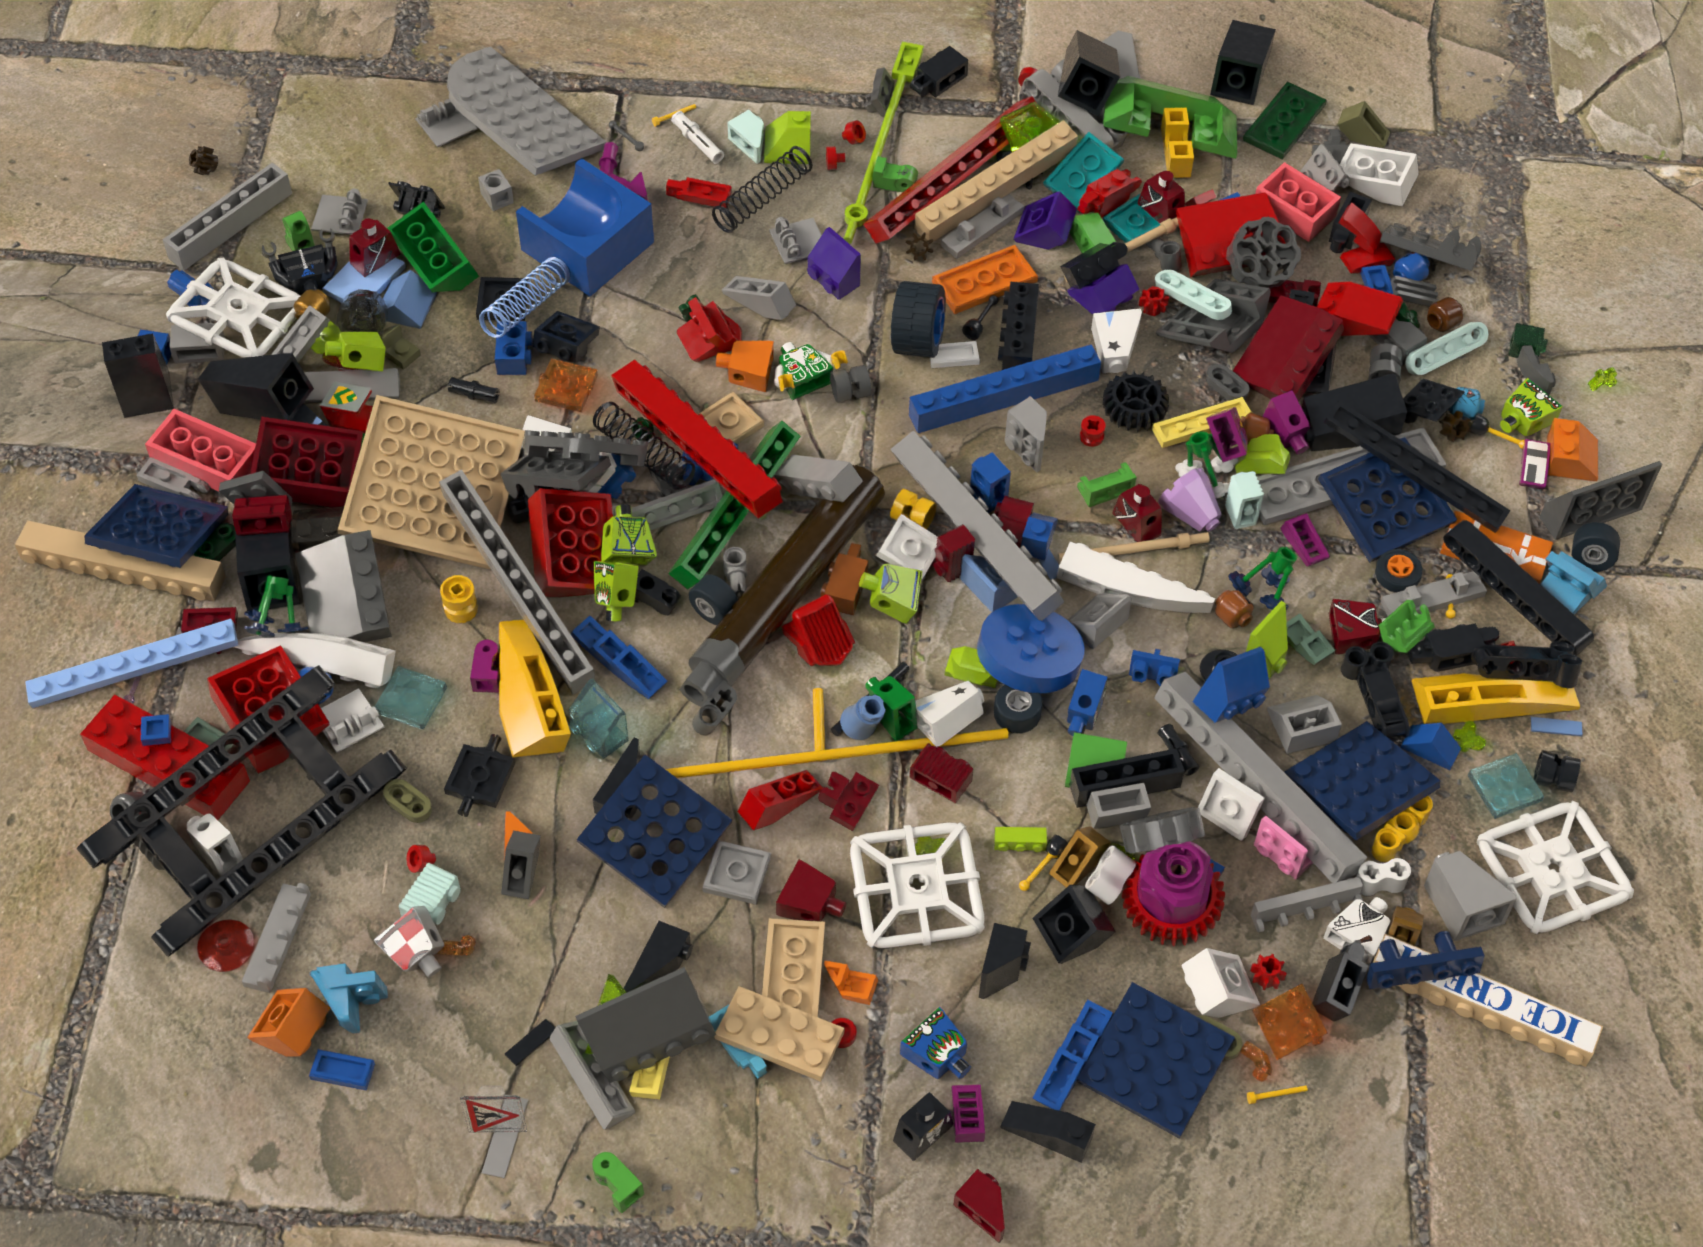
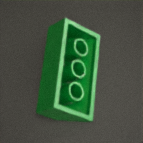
M424 202L387 228L392 233L399 249L431 292L460 291L480 277Z

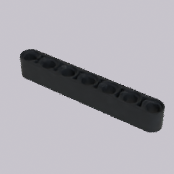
M1462 520L1444 535L1443 540L1448 549L1551 642L1559 641L1570 644L1574 647L1573 655L1577 656L1594 641L1592 631L1471 522Z

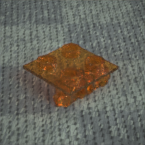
M1303 984L1252 1010L1277 1060L1311 1042L1313 1046L1321 1044L1324 1041L1322 1037L1328 1034Z

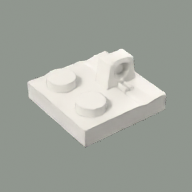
M901 514L876 556L890 565L922 571V580L935 558L937 536Z
M1218 768L1213 773L1198 808L1203 817L1235 838L1243 841L1247 837L1265 798Z

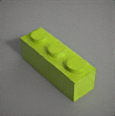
M995 827L994 850L1003 852L1008 850H1016L1018 852L1046 851V827Z

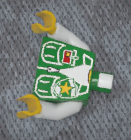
M792 342L785 343L780 350L782 355L779 357V365L775 368L774 384L780 388V391L787 389L791 400L831 384L830 372L833 371V367L839 369L841 367L840 364L849 363L845 351L840 350L832 355H828L815 350L809 344L796 348Z

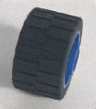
M902 281L895 295L891 320V345L895 354L934 358L938 354L939 344L942 342L946 312L945 290L942 285Z

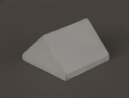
M1097 594L1070 617L1068 621L1078 630L1083 642L1094 649L1128 620L1132 598L1130 595Z

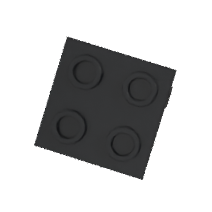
M403 181L388 183L399 198L393 205V209L397 210L398 213L407 214L424 202L436 218H440L441 209L438 208L445 209V206L432 188L423 185L419 188L412 187L409 183Z
M1423 378L1403 398L1407 410L1405 423H1414L1418 416L1437 422L1465 392Z

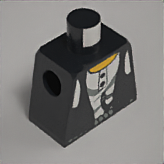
M927 1093L901 1116L893 1142L912 1161H915L953 1126L954 1123L950 1111L932 1093ZM910 1133L912 1134L913 1139H911L908 1136Z

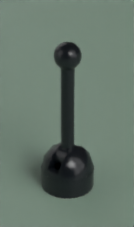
M990 296L988 305L978 319H970L962 327V332L968 339L977 340L983 332L981 321L991 307L998 303L997 296Z

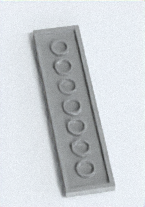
M1424 427L1395 436L1399 439L1406 437L1411 447L1442 467H1446L1444 459ZM1359 446L1289 467L1285 474L1259 476L1257 480H1259L1260 488H1262L1264 493L1259 512L1261 521L1264 525L1332 505L1331 499L1318 480L1319 476L1370 452ZM1390 466L1392 472L1397 474L1401 473L1392 466ZM1369 474V475H1368V476H1369V479H1370L1372 482H1374V483H1380V482H1381V480H1380V478H1379L1378 475H1376V474ZM1347 484L1351 492H1359V487L1356 484Z

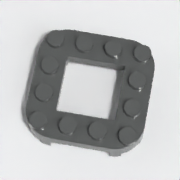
M525 430L523 449L524 456L548 458L549 449L563 450L562 458L585 461H599L600 452L621 455L620 465L644 467L647 458L648 441L633 440V444H631V440L624 438L610 439L608 436L594 435V438H590V434L575 433V436H573V433L558 432L557 434L556 432L541 431L540 436V431Z

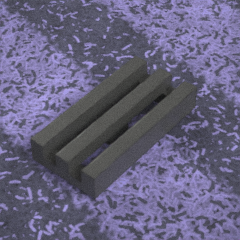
M1394 276L1391 279L1393 294L1402 297L1403 301L1428 307L1439 301V299H1436L1438 292H1435L1437 288L1434 284L1400 276Z

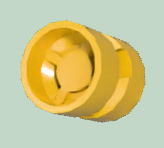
M903 488L895 498L890 518L897 521L898 517L902 514L927 530L934 518L937 503L924 497L918 499V494Z
M454 575L443 581L440 587V594L446 617L455 623H466L472 620L478 612V604L472 581L462 575Z

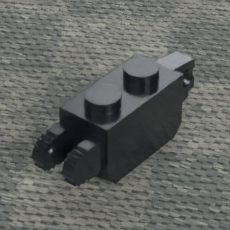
M1476 623L1470 625L1460 624L1445 630L1435 629L1426 633L1424 640L1418 642L1410 649L1407 655L1411 664L1428 663L1430 669L1436 672L1475 665L1471 660L1472 651L1480 645H1496L1495 643L1499 639L1500 631L1493 626L1478 628Z

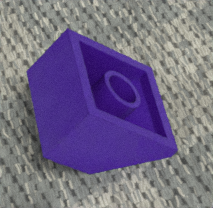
M1060 191L1026 205L1013 240L1017 243L1047 250L1056 246H1062L1068 240V234L1077 208Z
M828 227L808 255L807 272L813 280H817L827 293L834 295L838 300L860 286L861 254L832 228Z
M1123 264L1081 289L1071 287L1067 292L1093 314L1115 311V306L1133 298L1132 294L1137 292L1139 287L1128 264Z

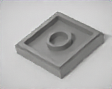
M718 840L703 884V892L756 905L771 860V853Z

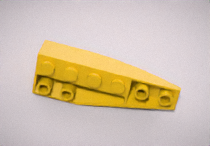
M524 620L499 622V714L512 757L564 752L571 733L556 685L542 650Z
M1466 673L1414 678L1411 681L1424 724H1450L1580 709L1574 688H1563L1548 681L1485 678L1481 675Z

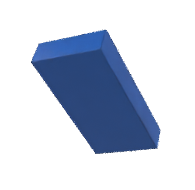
M318 1049L309 1077L315 1081L367 1091L375 1062L371 1059Z

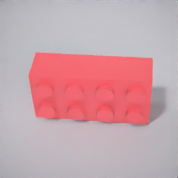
M173 409L145 443L149 457L206 481L212 489L219 492L221 482L250 474L256 443Z

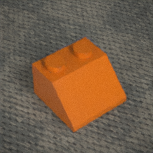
M1554 418L1547 435V443H1550L1548 475L1597 482L1598 439L1580 421Z
M307 988L277 990L247 1038L286 1057L301 1056L310 1048L311 1039L315 1032L326 1022V1015L330 1007Z

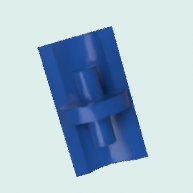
M1155 649L1154 654L1133 650L1129 675L1132 676L1133 681L1142 683L1146 679L1156 680V683L1161 686L1164 679L1178 674L1180 659L1160 655L1161 649Z

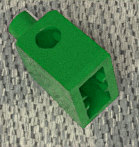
M888 676L881 681L877 677H873L866 682L865 689L869 692V696L877 695L884 701L885 712L880 723L895 741L918 729L915 697L892 676Z

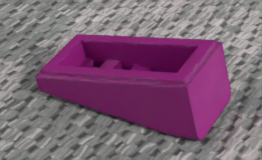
M1307 513L1285 521L1280 527L1285 538L1307 567L1330 558ZM1301 528L1302 531L1297 533L1296 529ZM1306 535L1308 539L1301 541L1300 537ZM1311 543L1313 545V547H1310L1308 549L1305 548V545ZM1315 551L1319 553V555L1312 558L1309 556V553Z
M952 1085L955 1143L984 1142L985 1123L981 1085ZM975 1093V1098H959L958 1094ZM976 1103V1107H959V1104ZM976 1113V1117H960V1114ZM977 1123V1127H961V1124Z

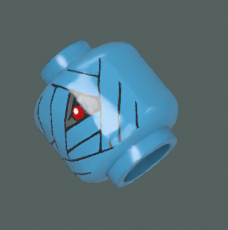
M1465 387L1456 388L1465 393L1448 410L1452 415L1455 414L1456 410L1463 412V416L1470 418V421L1476 418L1477 414L1483 413L1485 400L1481 399L1479 390Z

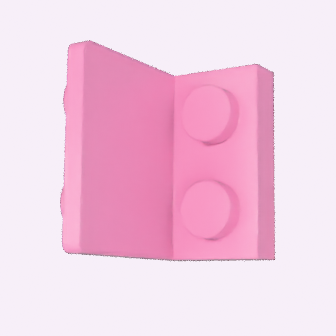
M1267 816L1261 819L1254 846L1261 855L1269 857L1274 861L1283 873L1291 875L1296 880L1313 864L1306 856L1308 850Z

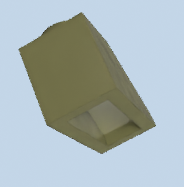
M1366 101L1343 109L1337 123L1341 132L1350 141L1372 147L1385 148L1390 135V131Z

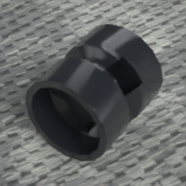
M1541 750L1534 772L1533 783L1546 787L1554 784L1556 789L1572 793L1579 776L1581 760L1566 755L1559 758L1557 753Z

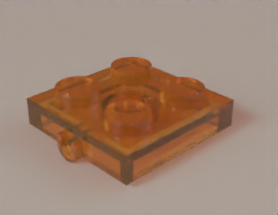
M551 358L545 373H541L539 376L540 384L534 394L535 401L582 412L589 395H591V390H593L594 383L598 377L597 369Z

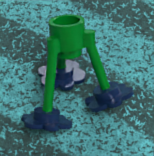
M1280 547L1276 553L1270 552L1267 558L1248 574H1239L1237 571L1228 575L1229 580L1233 583V587L1236 590H1239L1247 597L1252 592L1249 579L1262 570L1261 575L1266 579V584L1269 586L1274 585L1277 591L1275 594L1260 597L1259 601L1266 605L1267 608L1273 610L1280 601L1284 602L1281 594L1286 584L1290 581L1289 575L1294 570L1292 566L1297 560V555L1287 547Z
M267 576L265 592L259 608H254L244 613L249 619L259 622L253 623L252 626H245L244 629L248 633L262 637H275V634L269 631V627L264 624L274 623L275 621L268 616L271 599H283V595H286L289 623H284L285 628L278 629L277 631L295 633V631L309 629L308 626L302 627L300 622H295L292 598L294 586H288L289 579Z

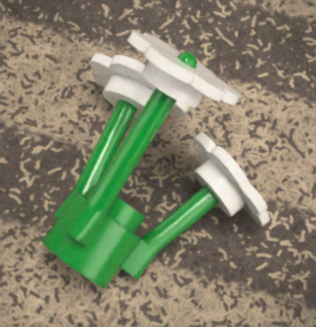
M1203 431L1196 432L1186 442L1188 450L1187 459L1183 463H1178L1175 470L1179 472V477H1182L1192 469L1196 468L1198 470V468L1203 466L1201 461L1193 460V453L1198 458H1204L1216 498L1223 497L1228 492L1230 485L1229 483L1217 482L1214 470L1216 473L1222 471L1228 473L1232 471L1233 465L1238 462V458L1222 462L1212 434ZM1213 448V450L1217 454V457L1213 458L1212 461H1210L1209 455L1211 454V450Z

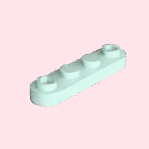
M1163 270L1155 276L1156 287L1164 289L1165 294L1212 319L1223 320L1232 313L1231 301L1228 298L1174 270Z
M1470 322L1410 352L1405 361L1407 371L1413 375H1424L1482 346L1488 339L1486 325L1481 322Z

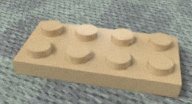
M769 918L762 988L763 996L818 1017L825 922Z
M739 986L716 1030L715 1039L821 1082L843 1037L844 1028Z

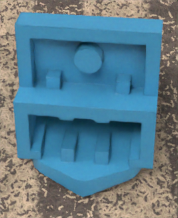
M1551 551L1546 557L1550 573L1540 585L1571 613L1576 614L1591 598L1594 599L1606 589L1607 583L1604 577L1561 551L1558 555Z
M344 963L317 967V970L310 971V976L314 979L337 1017L339 1025L350 1033H360L359 1002L363 1004H376L380 999L388 998L387 986L375 970L352 973Z

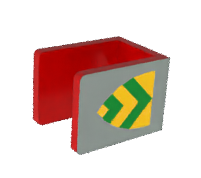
M334 382L320 404L330 427L366 433L373 406L365 405L372 393L371 388Z

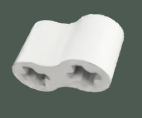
M1115 846L1109 847L1101 856L1097 868L1087 880L1085 888L1107 905L1111 904L1121 893L1125 881L1135 868L1136 862Z
M1401 858L1391 859L1384 864L1374 861L1364 862L1361 864L1356 876L1360 877L1363 884L1360 894L1371 896L1378 891L1401 892L1404 890L1411 874V867Z

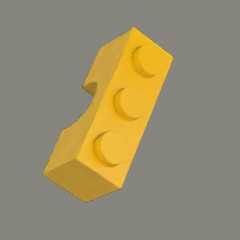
M1164 108L1161 132L1167 171L1173 173L1174 178L1191 177L1194 154L1192 141H1188L1189 120L1187 108Z

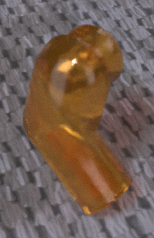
M469 935L463 936L461 941L443 940L444 947L436 954L468 956L474 952L476 940Z
M1247 1041L1241 1048L1240 1053L1254 1062L1256 1068L1252 1071V1076L1264 1082L1268 1075L1271 1076L1273 1070L1269 1056L1257 1046Z

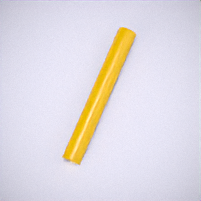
M814 688L815 751L825 750L824 697L822 688Z

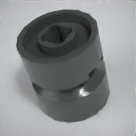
M1384 343L1371 349L1368 380L1395 374L1398 385L1400 384L1402 351L1398 346Z
M865 365L851 367L849 372L845 369L830 372L832 392L837 403L849 401L852 396H855L857 399L871 396V382Z

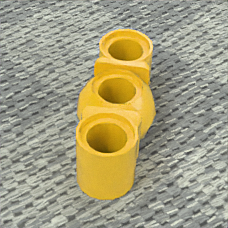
M1426 796L1385 822L1384 827L1376 834L1371 848V853L1376 860L1389 862L1391 859H1394L1396 853L1403 848L1404 844H1408L1416 839L1420 827L1426 823L1433 807L1432 799L1429 796ZM1382 843H1386V844H1388L1390 847H1386V846H1384Z

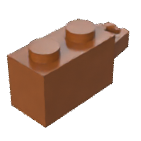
M851 543L847 555L839 553L836 562H831L828 570L829 581L828 583H823L820 597L825 594L830 595L834 599L839 612L853 616L863 588L859 587L860 578L864 572L868 573V560L860 558L861 545Z

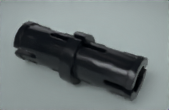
M451 377L448 383L449 386H452L448 387V392L468 396V399L471 400L477 398L495 404L499 398V395L496 394L500 393L499 388L481 385L476 380L469 382Z
M1166 724L1161 727L1157 734L1162 738L1169 750L1177 748L1185 771L1184 775L1190 776L1197 772L1200 766L1188 751L1189 746L1186 741L1180 739L1173 725Z

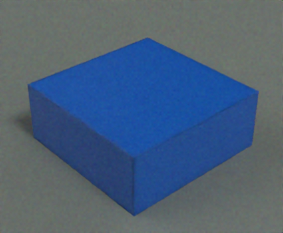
M169 714L141 717V742L143 746L171 743V718Z

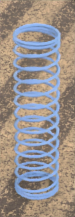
M556 257L546 259L535 270L483 310L479 315V322L484 332L493 338H500L510 331L511 328L515 327L526 315L530 314L531 311L535 310L536 307L540 306L542 302L569 281L570 273L566 264ZM552 262L562 268L565 273V281L563 283L559 272L546 263ZM546 267L556 271L559 275L560 283L556 282V279L546 270ZM536 275H539L542 282L536 279ZM542 277L549 283V286L544 283ZM531 279L535 281L537 287L531 283ZM537 282L543 286L544 290L539 287ZM526 283L530 285L532 291L526 287ZM532 286L537 289V291L539 292V294H537V293L534 291V289L532 288ZM521 287L524 288L526 294H527L533 301H535V305H532V304H531V301H530V299L527 297V295H525L523 292H521V290H520ZM539 289L545 293V296L541 295ZM527 290L531 292V294L534 296V299L528 294ZM515 292H519L522 300L515 295ZM533 292H534L538 297H540V301H538V300L536 299V297H535V295L533 294ZM522 294L527 298L529 303L523 298ZM510 296L514 297L517 304L525 310V313H521L517 304L510 300ZM517 299L521 301L524 307L519 304ZM505 300L509 301L511 307L520 314V318L515 316L513 310L505 304ZM524 302L530 305V309H526ZM500 304L504 305L507 313L514 318V322H511L506 312L500 309ZM486 312L490 324L497 331L502 332V334L495 335L487 329L484 322V314ZM489 312L493 313L496 321L504 327V331L497 329L492 324ZM496 315L500 317L503 324L497 319Z

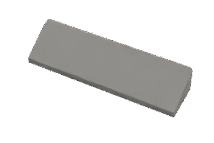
M397 368L383 369V371L343 370L304 372L314 388L304 403L322 402L334 382L371 388L372 393L368 400H375L376 395L392 399H398L400 395V377Z
M573 1021L557 1025L550 1036V1041L602 1128H610L634 1115L635 1110L617 1081L609 1083L578 1022Z

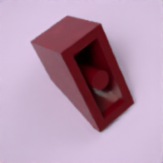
M977 1169L955 1193L953 1205L1000 1243L1003 1240L1005 1231L1001 1187L991 1174H984Z

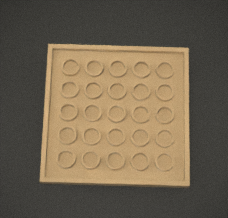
M376 395L338 527V534L346 535L371 530L373 541L376 543L490 569L443 497L439 481L462 469L501 528L509 493L504 486L500 473L518 461L525 431Z

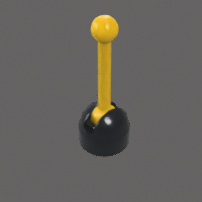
M1479 414L1476 415L1470 427V433L1483 435L1489 432L1513 442L1523 449L1524 440L1516 439L1490 428L1488 419Z
M1053 835L1047 843L1048 855L1026 880H1022L1019 883V888L1022 891L1029 890L1030 883L1052 858L1058 859L1068 842L1059 835Z

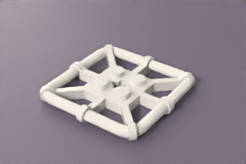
M223 257L217 258V261L210 264L195 281H191L187 285V290L171 305L166 316L169 322L205 339V342L210 345L215 344L242 358L263 356L279 338L287 334L288 328L297 319L295 317L294 303L301 295L269 280V277L265 274L259 275L239 264L225 260ZM217 271L221 272L225 284L219 291L205 286ZM229 271L254 283L247 289L233 282ZM266 288L282 297L268 299L258 294L260 289ZM201 295L210 300L206 305L184 307L194 296ZM293 307L281 322L265 315L271 309ZM207 316L218 322L210 330H207L184 318ZM256 323L272 330L258 348H256L250 331ZM227 326L242 333L247 349L219 336V334Z
M1575 801L1560 803L1533 814H1522L1519 819L1489 829L1485 833L1480 834L1477 839V845L1480 848L1481 854L1497 880L1515 894L1517 900L1514 908L1523 923L1534 934L1549 932L1578 920H1589L1591 915L1620 905L1631 899L1634 894V889L1629 879L1610 851L1612 847L1609 842L1603 840L1587 813ZM1567 813L1560 836L1544 841L1535 824ZM1574 816L1595 846L1580 853L1576 852L1568 839ZM1524 829L1534 846L1521 850L1494 839ZM1494 852L1517 860L1525 873L1513 878L1508 877ZM1601 856L1618 884L1591 875L1583 862ZM1551 863L1557 864L1560 867L1559 872H1556L1555 869L1550 870L1548 867ZM1530 882L1540 897L1535 917L1532 916L1516 890L1517 887ZM1589 886L1612 896L1586 905L1582 903L1575 890ZM1564 894L1573 910L1543 921L1548 900Z
M961 822L958 824L940 823L918 827L904 825L903 829L866 833L858 837L854 836L851 840L850 856L856 887L853 889L854 897L858 900L862 930L869 947L872 949L874 947L892 948L923 943V946L931 945V942L965 938L977 933L981 934L984 930V910L978 883L981 879L979 872L976 871L971 840L964 824ZM950 833L936 853L916 855L913 838ZM905 839L908 857L890 859L869 844ZM959 839L965 872L944 875L942 858L955 841ZM861 852L886 868L887 883L866 885ZM914 878H918L919 882L925 883L919 890L910 886ZM966 883L968 885L973 916L949 900L946 885ZM890 893L892 910L874 931L868 896ZM945 909L968 926L929 931L926 911ZM918 912L921 932L882 937L898 915Z

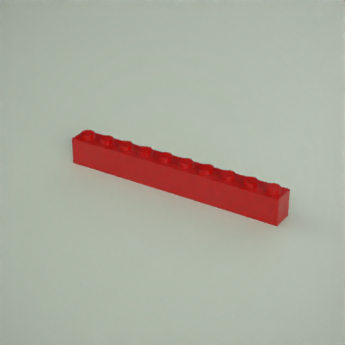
M1033 96L1017 101L867 220L863 225L874 242L879 243L891 239L915 219L916 213L947 194L1043 117L1044 114Z
M634 359L611 375L617 392L651 421L655 427L758 519L783 502L780 494L782 488L779 482L774 477H768L759 464L755 465L752 463L750 457L744 451L740 452L731 439L726 440L716 426L711 427L702 414L695 413L692 406L687 401L683 402L675 390H669L660 377L655 378L646 365L642 366Z

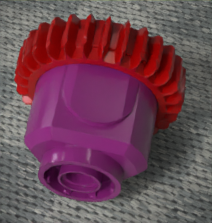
M1191 841L1171 844L1151 850L1145 855L1141 854L1139 862L1135 861V868L1123 885L1121 897L1124 899L1123 909H1128L1127 919L1134 918L1133 928L1142 926L1141 935H1144L1147 931L1150 932L1151 941L1156 936L1161 937V945L1165 943L1166 939H1171L1173 947L1177 939H1181L1185 946L1188 937H1191L1196 943L1199 934L1206 937L1208 929L1213 930L1215 928L1216 921L1220 920L1221 912L1225 905L1223 902L1225 892L1222 891L1224 882L1218 881L1220 872H1213L1214 864H1210L1211 857L1203 848Z

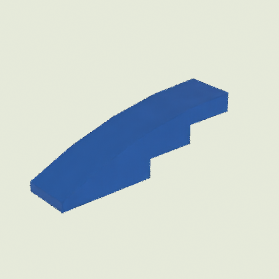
M588 616L571 632V636L587 652L647 699H650L667 683V680L631 644L627 647L611 630L607 632L593 617Z
M1087 999L1062 1046L1058 1048L1032 1099L1050 1109L1061 1110L1074 1088L1080 1072L1114 1015L1113 1012Z

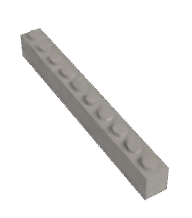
M913 430L890 449L956 527L962 524L965 525L975 538V549L1035 617L1041 621L1064 603L1059 594L1063 591L1054 579L1050 581L1046 579L1047 572L1038 562L1033 564L1030 561L1033 557L1024 546L1019 548L1015 544L1018 540L1009 529L1005 532L1001 528L1003 523L994 513L990 516L986 512L989 508L980 497L975 499L972 496L975 492L965 481L961 484L958 480L961 477L952 466L947 468L944 465L947 461L938 450L933 453L931 450L933 446L924 435L919 437Z
M462 469L439 481L443 497L571 693L574 695L595 683L594 669Z
M1186 672L1164 679L1154 697L1156 701L1227 774L1265 798L1260 808L1274 823L1308 850L1306 856L1332 883L1355 876L1361 864L1367 859V856L1232 719H1224L1215 723L1192 702L1201 687Z

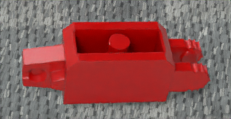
M1116 169L1087 185L1086 192L1082 195L1083 197L1079 201L1077 210L1084 215L1092 211L1094 213L1098 212L1102 218L1129 200L1130 194L1140 187L1142 179L1139 177L1131 179V171L1128 169L1122 171Z

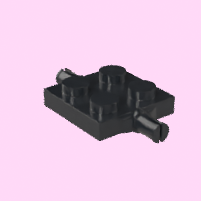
M491 734L486 747H473L463 744L444 787L446 795L463 800L457 811L461 816L464 814V817H468L474 803L494 808L498 805L515 765L514 757L503 755L497 751L502 740L499 735L495 737V734Z

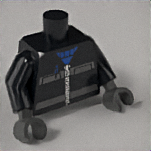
M330 228L331 237L328 239L323 238L322 229L320 230L319 235L325 243L324 248L320 244L278 255L279 259H276L275 256L277 249L275 243H270L273 249L271 253L266 252L262 245V255L269 258L270 262L268 264L275 281L288 289H292V291L299 295L310 289L323 290L328 280L333 278L338 266L336 249L332 245L335 239L333 230Z

